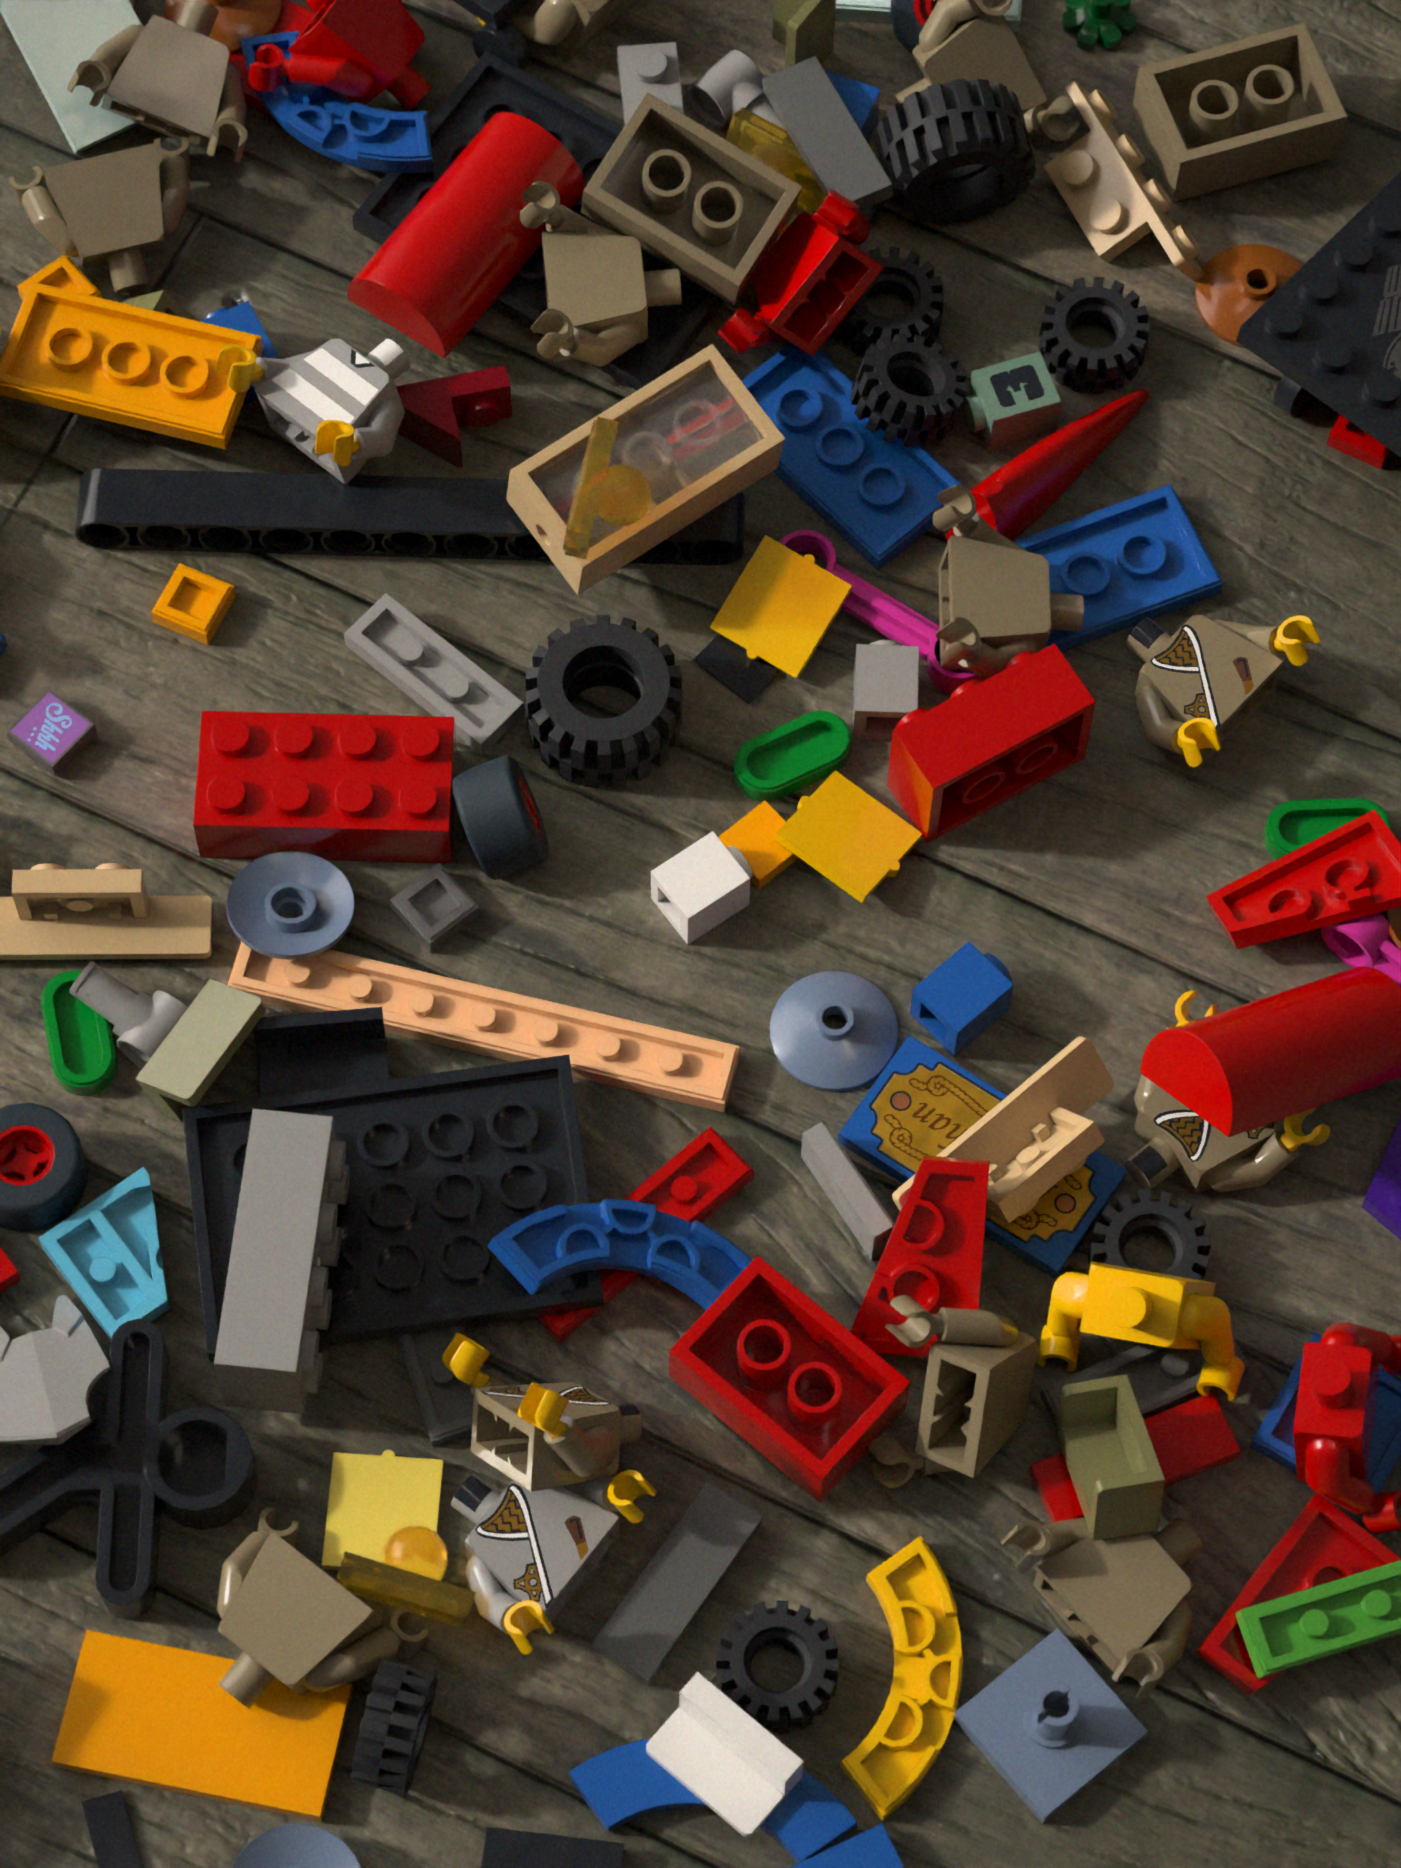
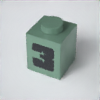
M1041 352L972 371L969 396L964 399L963 410L970 430L973 433L980 431L988 452L1057 431L1061 399Z

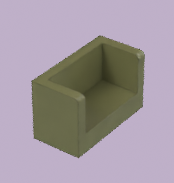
M1128 1375L1064 1385L1061 1389L1057 1438L1092 1541L1158 1530L1165 1478Z

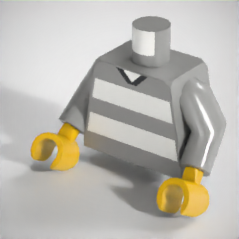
M388 338L366 357L342 339H330L313 351L284 359L260 358L246 346L228 344L223 346L220 351L216 372L221 376L229 375L227 384L235 392L242 393L250 388V384L255 387L269 426L346 485L370 458L383 457L391 453L405 414L394 380L406 371L411 364L401 347Z

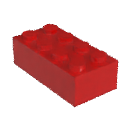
M202 711L193 819L200 858L258 859L272 853L298 851L319 856L327 861L452 864L455 812L452 780L457 771L458 751L455 717Z

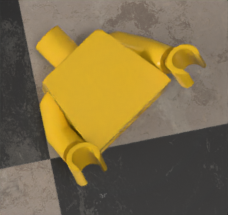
M1092 1261L1090 1262L1088 1275L1078 1272H1066L1054 1283L1047 1324L1042 1328L1039 1346L1040 1357L1038 1365L1041 1367H1045V1361L1048 1358H1060L1069 1363L1068 1372L1074 1371L1077 1367L1081 1332L1167 1348L1201 1349L1205 1362L1196 1389L1201 1395L1206 1397L1210 1392L1211 1386H1215L1224 1390L1228 1394V1400L1233 1401L1245 1369L1243 1361L1234 1356L1235 1346L1228 1306L1223 1300L1214 1297L1216 1283Z

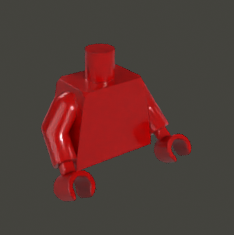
M306 0L308 7L316 11V13L288 48V51L292 54L291 58H284L285 55L278 46L265 44L256 51L255 62L250 65L248 75L249 85L258 91L268 92L277 89L281 85L282 76H287L291 83L325 87L341 93L352 103L358 102L363 105H367L386 89L407 111L414 107L432 87L409 63L425 41V35L421 27L406 10L402 0Z
M833 188L829 191L826 199L817 212L814 213L813 217L804 211L797 215L789 227H784L751 280L758 298L755 316L753 317L744 307H741L717 332L739 355H742L750 346L775 345L787 339L810 356H813L883 270L884 266L855 246L865 242L869 236L870 223L867 217L858 211L860 208L858 205Z
M1340 1322L1329 1326L1325 1330L1320 1343L1306 1342L1304 1345L1293 1431L1298 1482L1307 1483L1313 1491L1352 1513H1362L1363 1521L1370 1533L1382 1534L1401 1531V1518L1397 1510L1401 1509V1490L1374 1494L1372 1485L1366 1482L1379 1382V1365L1382 1364L1385 1371L1390 1375H1401V1335H1388L1386 1332L1365 1326Z

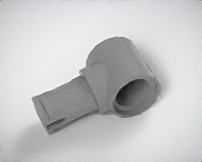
M732 50L689 86L688 96L699 115L712 126L721 128L730 123L736 129L745 128L770 150L779 160L783 159L796 146L771 103L767 101L768 98L763 91V74L743 52Z
M90 961L83 969L69 991L71 995L115 1025L112 1032L119 1036L116 1041L118 1048L130 1061L143 1069L188 1009L181 1001L163 991L157 990L151 996L143 990L136 994L93 961Z

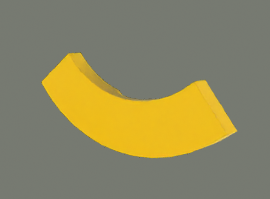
M921 1536L868 1573L866 1582L875 1593L885 1613L890 1628L894 1655L893 1680L885 1707L876 1724L859 1746L841 1761L840 1767L881 1821L885 1820L909 1798L936 1762L947 1740L954 1719V1713L957 1709L962 1684L963 1655L957 1607L948 1581L936 1557Z

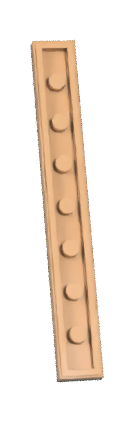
M241 941L228 985L260 997L265 1004L302 1013L382 1007L386 1033L509 1062L569 1054L572 1077L720 1112H725L740 1056V1046L330 949L308 958L288 960L260 954Z

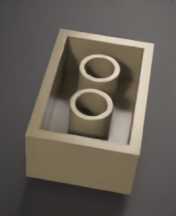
M1304 22L1139 67L1132 104L1133 113L1173 203L1338 157L1347 120L1346 112Z
M647 92L583 190L581 213L623 236L637 238L640 240L641 250L672 269L679 268V273L735 306L796 210L802 186Z

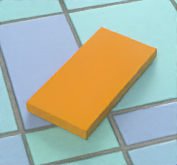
M31 281L0 358V395L226 450L247 391L242 393L233 391L227 384L229 375L221 376L216 372L220 351L225 345L239 344L250 348L257 357H260L264 348L262 336Z
M86 1630L51 1762L54 1767L322 1822L353 1694V1686L351 1683L324 1693L309 1691L301 1696L275 1677L249 1709L218 1684L236 1660Z

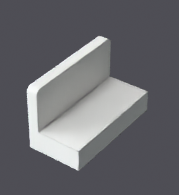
M699 1672L679 1692V1707L646 1744V1753L744 1837H751L802 1778L804 1761Z

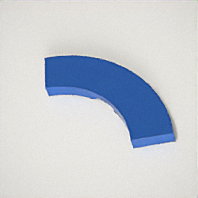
M299 31L240 38L248 75L250 65L255 62L256 51L265 44L278 46L283 51L284 58L290 59L292 54L288 51V48L298 37ZM282 76L281 85L273 91L264 92L254 89L261 103L276 122L301 143L326 157L344 164L382 172L420 173L434 171L426 111L395 112L373 108L358 102L350 104L332 93L328 88L294 84L290 82L287 76Z
M603 1199L601 1203L576 1204L566 1207L564 1204L533 1213L499 1233L487 1246L531 1296L544 1286L574 1273L600 1269L625 1270L641 1273L672 1285L692 1298L705 1311L753 1261L726 1237L695 1220L693 1223H690L677 1216L656 1210V1205L616 1199Z
M651 1738L615 1747L590 1758L568 1772L570 1780L607 1833L631 1820L651 1813L672 1809H687L688 1806L710 1807L646 1753V1744ZM803 1770L800 1781L762 1823L759 1829L775 1839L790 1853L797 1863H800L821 1853L857 1828V1821L837 1797L822 1783Z

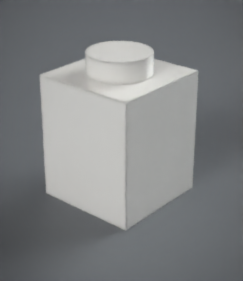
M712 831L651 871V899L688 945L749 905L750 878L753 876L752 870L738 848L734 845L726 848Z

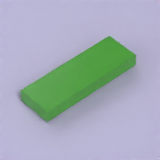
M1401 1560L1244 1608L1235 1613L1257 1679L1400 1635Z

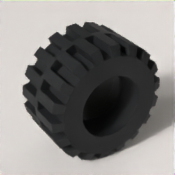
M977 78L972 81L956 79L948 83H937L927 86V89L914 92L904 98L905 101L892 106L887 111L888 116L881 119L877 126L878 133L875 135L882 168L893 185V197L890 198L894 208H897L900 215L905 218L913 217L914 222L922 224L934 222L935 225H947L954 222L972 221V219L994 213L1000 207L1007 206L1015 201V196L1024 193L1030 186L1029 180L1035 177L1036 160L1021 105L1016 94L1013 91H1008L1007 86L1001 83L989 84V80Z
M596 615V624L586 625L584 619L580 618L570 622V632L565 634L557 628L549 634L548 648L540 645L537 647L532 655L533 667H527L525 677L527 726H529V738L534 749L540 748L541 760L549 769L560 764V777L570 782H573L577 775L585 777V787L598 788L599 780H611L612 788L625 786V777L633 774L638 782L650 776V763L661 767L669 758V746L676 747L680 737V724H682V675L680 666H675V654L668 644L659 647V634L649 627L640 633L636 631L635 620L623 617L620 625L611 624L610 615ZM596 686H613L623 689L638 701L626 713L612 718L590 717L579 712L570 704L578 694Z

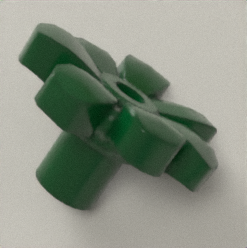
M1066 0L1065 9L1067 12L1063 13L1061 23L1065 32L1069 34L1079 32L1076 41L1077 47L1082 50L1092 51L1098 39L1107 49L1121 45L1122 35H1132L1135 29L1136 17L1127 12L1130 8L1131 0Z

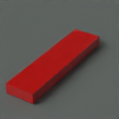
M710 1126L623 1200L656 1205V1210L677 1216L690 1223H693L695 1220L702 1223L754 1179V1170ZM600 1269L604 1305L639 1277L641 1273ZM602 1307L534 1317L560 1344Z

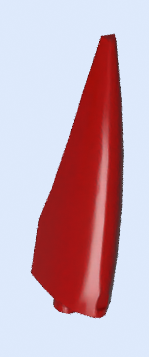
M1144 388L1069 423L993 472L970 490L975 497L976 513L994 530L1013 541L1051 507L1120 433L1149 399L1148 391ZM953 528L946 533L947 541L949 540L950 535L955 536L953 533Z

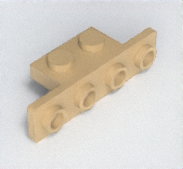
M1074 80L1065 89L1091 131L1044 165L1052 181L1097 255L1105 262L1109 263L1138 240L1153 231L1174 266L1196 282L1204 276L1200 265L1195 259L1196 256L1202 253L1198 243L1183 224L1175 227L1167 211L1173 208V204L1169 196L1154 178L1149 181L1146 180L1139 166L1146 162L1145 158L1126 133L1119 136L1111 122L1118 115L1109 100L1099 89L1090 93Z
M43 863L33 866L30 870H13V897H0V960L207 959L211 956L213 903L211 897L206 895L148 896L142 869H131L129 866L119 863H105L98 865L95 869H67L58 864Z
M1082 1036L1077 1037L937 1155L939 1157L990 1160L987 1213L1007 1223L1012 1222L1018 1216L1026 1214L1036 1206L1039 1198L1064 1176L1080 1169L1086 1162L1087 1157L1105 1142L1095 1122L1081 1116L1114 1087V1081L1092 1041ZM915 1174L893 1192L892 1199L899 1211L903 1206Z

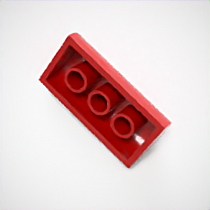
M500 112L493 115L349 283L347 288L348 300L446 359L542 244V232L547 231L546 223L544 222L541 226L534 229L527 228L521 223L520 211L530 203L522 198V193L534 182L544 181L557 190L560 197V205L571 209L582 197L583 190L585 189L584 177L577 162L552 134L535 122L509 112Z
M1352 968L1162 1031L1153 1037L1146 1047L1140 1073L1227 1137H1232L1401 1077V987L1387 974L1375 968Z

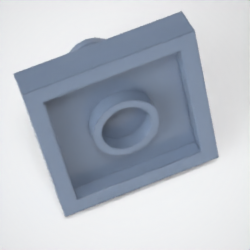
M1058 1628L954 1713L953 1719L1042 1824L1141 1743L1148 1733L1147 1729Z

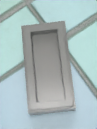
M821 1122L802 1133L801 1158L869 1258L873 1260L883 1253L894 1227V1222L827 1124L824 1125Z

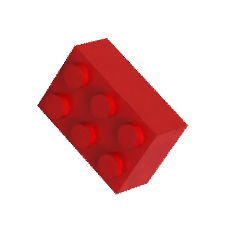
M1055 643L1037 653L1033 650L1024 651L1012 658L1005 665L1003 671L984 681L972 679L958 687L951 694L949 700L930 710L925 707L918 708L905 715L892 731L887 787L915 828L923 833L922 838L927 844L1084 759L1096 701Z
M758 1255L669 1350V1377L819 1503L866 1453L869 1443L881 1436L907 1407L910 1381Z

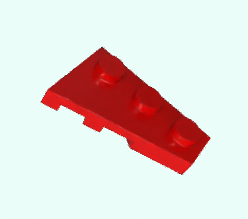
M1374 809L1207 895L1206 899L1214 917L1237 950L1401 907V844Z
M923 1155L850 1330L853 1335L875 1353L929 1357L930 1346L938 1340L936 1335H933L923 1346L911 1348L885 1328L889 1324L901 1325L909 1318L900 1314L890 1305L891 1301L898 1296L907 1295L912 1297L931 1314H938L941 1308L979 1310L990 1160Z
M1316 1493L1310 1497L1194 1653L1249 1696L1285 1671L1257 1679L1235 1613L1244 1608L1400 1561L1401 1558L1325 1497Z

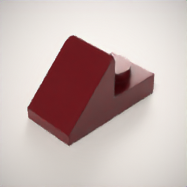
M505 365L396 386L405 410L398 434L459 468L463 467L458 427L468 425L485 427L496 423L499 419L512 417L511 386Z

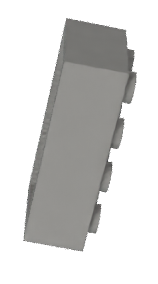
M253 1109L214 1360L224 1406L304 1414L307 1392L319 1393L323 1371V1353H318L319 1331H316V1329L327 1330L329 1327L332 1290L327 1289L329 1272L326 1266L337 1267L341 1227H336L337 1204H346L350 1180V1165H345L346 1141L336 1140L334 1120L331 1116Z

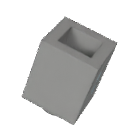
M878 640L871 644H856L852 739L892 740V731L897 723L905 715L918 709L919 646H904L894 640Z

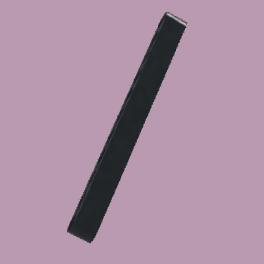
M105 468L87 471L80 477L75 536L78 541L93 548L552 561L507 502L506 496L509 479L355 475L345 485L331 474ZM669 491L653 501V504L657 506L673 495ZM739 492L629 563L727 565L738 561L744 554V494Z

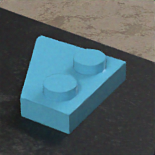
M144 1167L38 1238L42 1249L110 1340L117 1328L125 1322L135 1319L152 1322L170 1309L150 1176Z

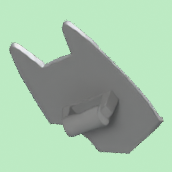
M66 1295L57 1297L52 1328L30 1332L10 1340V1337L0 1326V1443L60 1445L92 1422L88 1410L89 1394L97 1380L109 1371L111 1367L82 1313Z

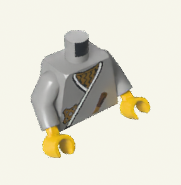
M626 1470L615 1477L608 1476L533 1492L512 1480L503 1493H501L475 1473L471 1474L455 1493L451 1506L476 1524L465 1540L466 1557L469 1560L466 1565L465 1576L479 1614L498 1629L510 1635L522 1654L527 1655L531 1653L533 1648L526 1636L533 1630L541 1636L546 1630L549 1634L554 1632L555 1629L551 1623L619 1539V1517L613 1511L619 1510L630 1522L639 1523L642 1521L644 1514L632 1502L642 1494L655 1496L657 1493L655 1488L636 1470Z

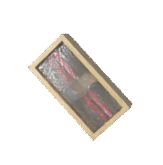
M711 344L511 469L506 500L575 593L579 595L776 470L785 438L716 347Z

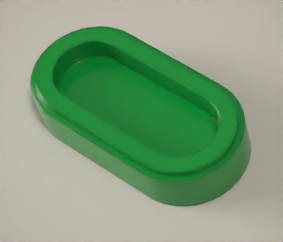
M814 711L748 740L739 748L734 759L735 783L745 796L755 801L763 802L765 800L766 802H771L785 797L830 776L835 770L837 772L840 771L850 758L852 745L851 731L842 718L831 712Z
M1364 798L1293 800L1279 804L1270 812L1263 832V841L1268 853L1277 860L1374 809L1390 830L1391 821L1386 811L1380 805Z
M70 970L59 973L49 980L41 995V1008L51 1066L58 1084L71 1094L89 1096L103 1091L112 1083L117 1073L118 1061L111 1022L69 993L71 986L82 972L80 970Z

